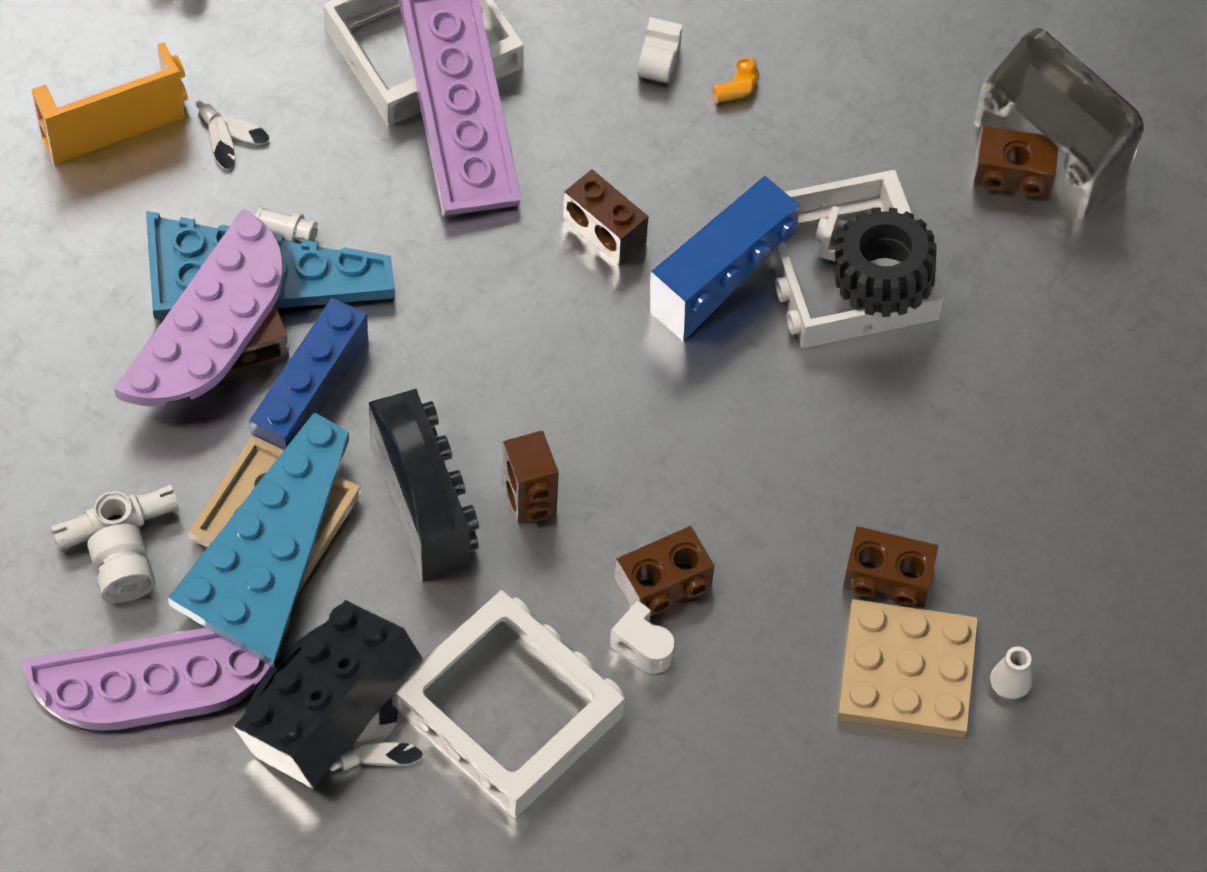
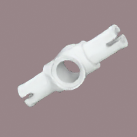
M171 485L136 497L134 494L126 496L122 492H106L96 500L94 508L85 510L86 514L63 523L51 525L50 528L58 550L62 551L70 546L88 541L93 534L105 527L115 524H131L141 527L145 525V520L179 510V505ZM112 515L123 516L115 521L107 520Z

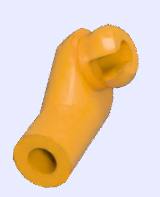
M749 57L740 59L736 63L737 72L732 81L712 85V94L716 104L744 98L751 94L760 74L759 70L756 69L757 63L754 59Z

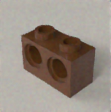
M593 169L564 191L563 219L616 264L620 265L646 243L649 216Z
M543 430L503 441L502 483L517 524L528 520L538 522L556 513L559 471Z
M689 526L616 558L615 579L631 607L639 601L651 610V614L655 615L665 611L673 602L686 596L694 598L707 591L712 585L715 565L692 526ZM685 563L691 565L693 569L682 570L676 565ZM642 580H651L655 582L657 585L652 587H646L641 585L639 582Z
M856 526L842 589L851 590L854 594L861 597L876 596L893 600L896 604L904 607L919 606L924 608L939 545ZM869 562L877 568L868 569L863 567L861 563ZM912 572L915 575H917L918 578H907L902 573Z

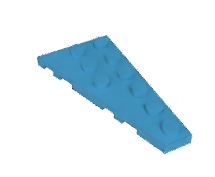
M146 211L154 319H164L230 226L221 224L217 228L196 224L195 219L180 217V220L177 221L161 218L160 213ZM273 234L280 248L283 265V283L275 303L276 308L327 304L331 298L341 302L395 298L390 255L346 247L341 250L318 247V242L303 240L301 244L282 240L281 235Z
M314 412L168 597L169 606L275 668L279 657V649L290 623V615L296 597L299 596L313 553L317 532L328 507V498L333 483L336 482L349 442V432Z

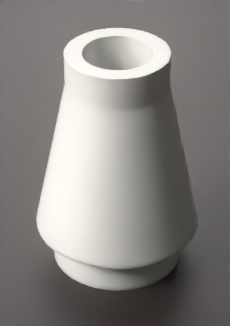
M1019 646L1010 648L1006 656L991 671V685L996 693L1005 699L1023 697L1032 687V658L1027 649Z

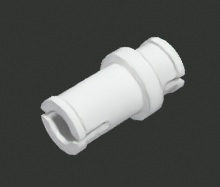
M259 207L255 214L273 234L281 235L282 238H285V241L302 243L303 240L315 241L318 223L313 220H305L302 214L293 213L292 215H287L266 209L265 207Z

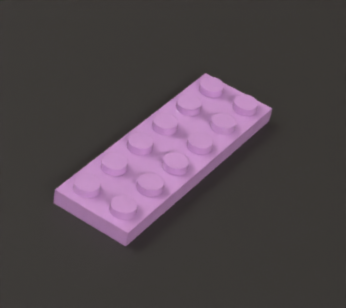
M399 0L442 215L446 216L519 205L521 196L480 1Z

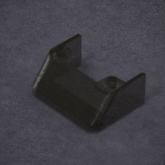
M1040 27L1033 28L1021 37L982 85L974 123L980 126L995 114L1007 116L1015 108L1066 154L1064 174L1072 186L1084 192L1077 213L1079 217L1084 219L1126 187L1143 134L1144 123L1135 107L1050 33Z

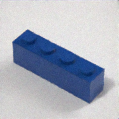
M330 299L250 418L251 436L253 435L285 450L314 412L320 414L368 341L367 313L337 299Z

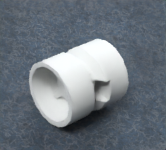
M115 524L97 531L89 538L87 546L93 567L99 571L97 580L104 600L112 603L129 602L146 595L153 589L156 584L149 559L145 557L146 549L138 527L131 524Z

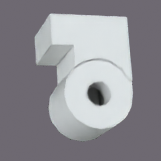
M649 18L646 38L639 61L638 77L663 83L669 82L681 48L683 25Z
M637 601L611 629L610 647L649 674L663 673L672 664L674 651L673 635L662 626L651 625V610Z

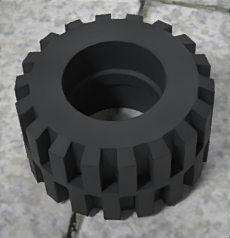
M880 208L872 209L871 214L867 215L865 212L857 214L856 221L848 220L844 224V231H839L835 245L836 287L840 288L841 297L844 300L850 299V306L856 310L861 307L865 308V314L871 316L875 312L882 313V317H891L892 312H897L900 316L907 313L908 307L916 309L921 306L922 299H928L931 294V288L935 284L937 246L934 243L935 236L932 230H926L927 224L922 219L915 221L914 214L908 211L900 214L897 208H889V211H881ZM888 258L901 263L892 266H879L871 263V261Z

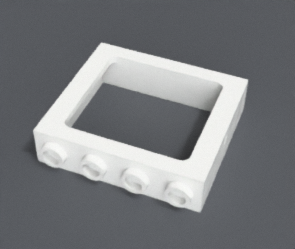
M331 0L323 4L326 31L387 126L420 113L421 107L415 78L388 89L352 34L354 29L400 10L399 0ZM479 0L495 77L499 79L523 68L524 44L494 0Z
M896 170L785 192L799 204L798 227L817 224L821 217L828 218L832 205L840 207L838 219L856 216L861 212L871 213L872 209L880 208L881 211L897 208L900 214H904L906 211L911 213ZM782 241L765 258L767 267L769 269L774 268L777 276L775 280L777 296L780 302L785 301L789 310L787 311L788 327L792 335L797 334L801 348L939 319L944 298L936 277L934 287L931 288V294L928 299H922V305L916 309L908 307L906 314L899 316L897 312H892L891 317H882V313L875 312L871 316L865 314V308L811 319L784 242Z
M502 590L430 653L392 696V706L396 707L398 712L514 818L522 813L623 717L625 703L623 692L614 681L608 678L605 680L593 671L591 663L582 653L578 651L573 653L562 643L559 634L547 624L542 626L531 616V612L524 602L516 597L511 599ZM501 621L506 623L592 699L583 710L515 772L507 771L423 694L426 688Z

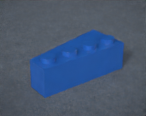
M767 176L762 177L651 271L650 313L684 342L782 241H787L793 236L799 226V204Z

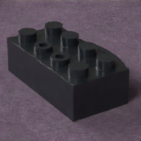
M412 389L369 402L371 446L421 581L470 568V551L479 549L478 538L475 532L476 529H479V522L472 504L464 507L460 504L458 496L466 493L460 471L448 472L444 461L452 459V452L446 435L438 437L435 425H439V419L433 401L422 403L417 389Z
M345 600L331 611L329 619L325 623L299 639L277 660L275 668L271 667L256 688L245 710V714L234 725V728L256 758L313 788L418 667L423 658L403 627Z

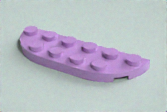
M245 209L241 210L114 389L117 399L135 405L150 407L166 406L165 402L189 396L192 400L216 386L230 371L274 307L283 283V265L279 245L273 233L258 217Z
M208 628L22 660L28 685L40 704L62 721L90 730H118L225 709L251 694L272 667Z

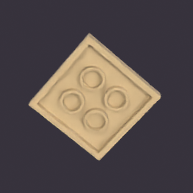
M252 435L189 529V539L208 548L284 450ZM337 476L336 482L333 483L327 502L328 507L317 532V540L302 587L361 495V487L340 476Z
M852 599L837 720L965 738L978 617Z

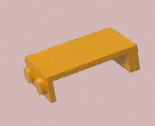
M165 42L158 44L161 71L57 108L46 84L31 89L40 136L54 165L185 118L183 102L188 100V94L181 78L185 77V71L179 56H171Z

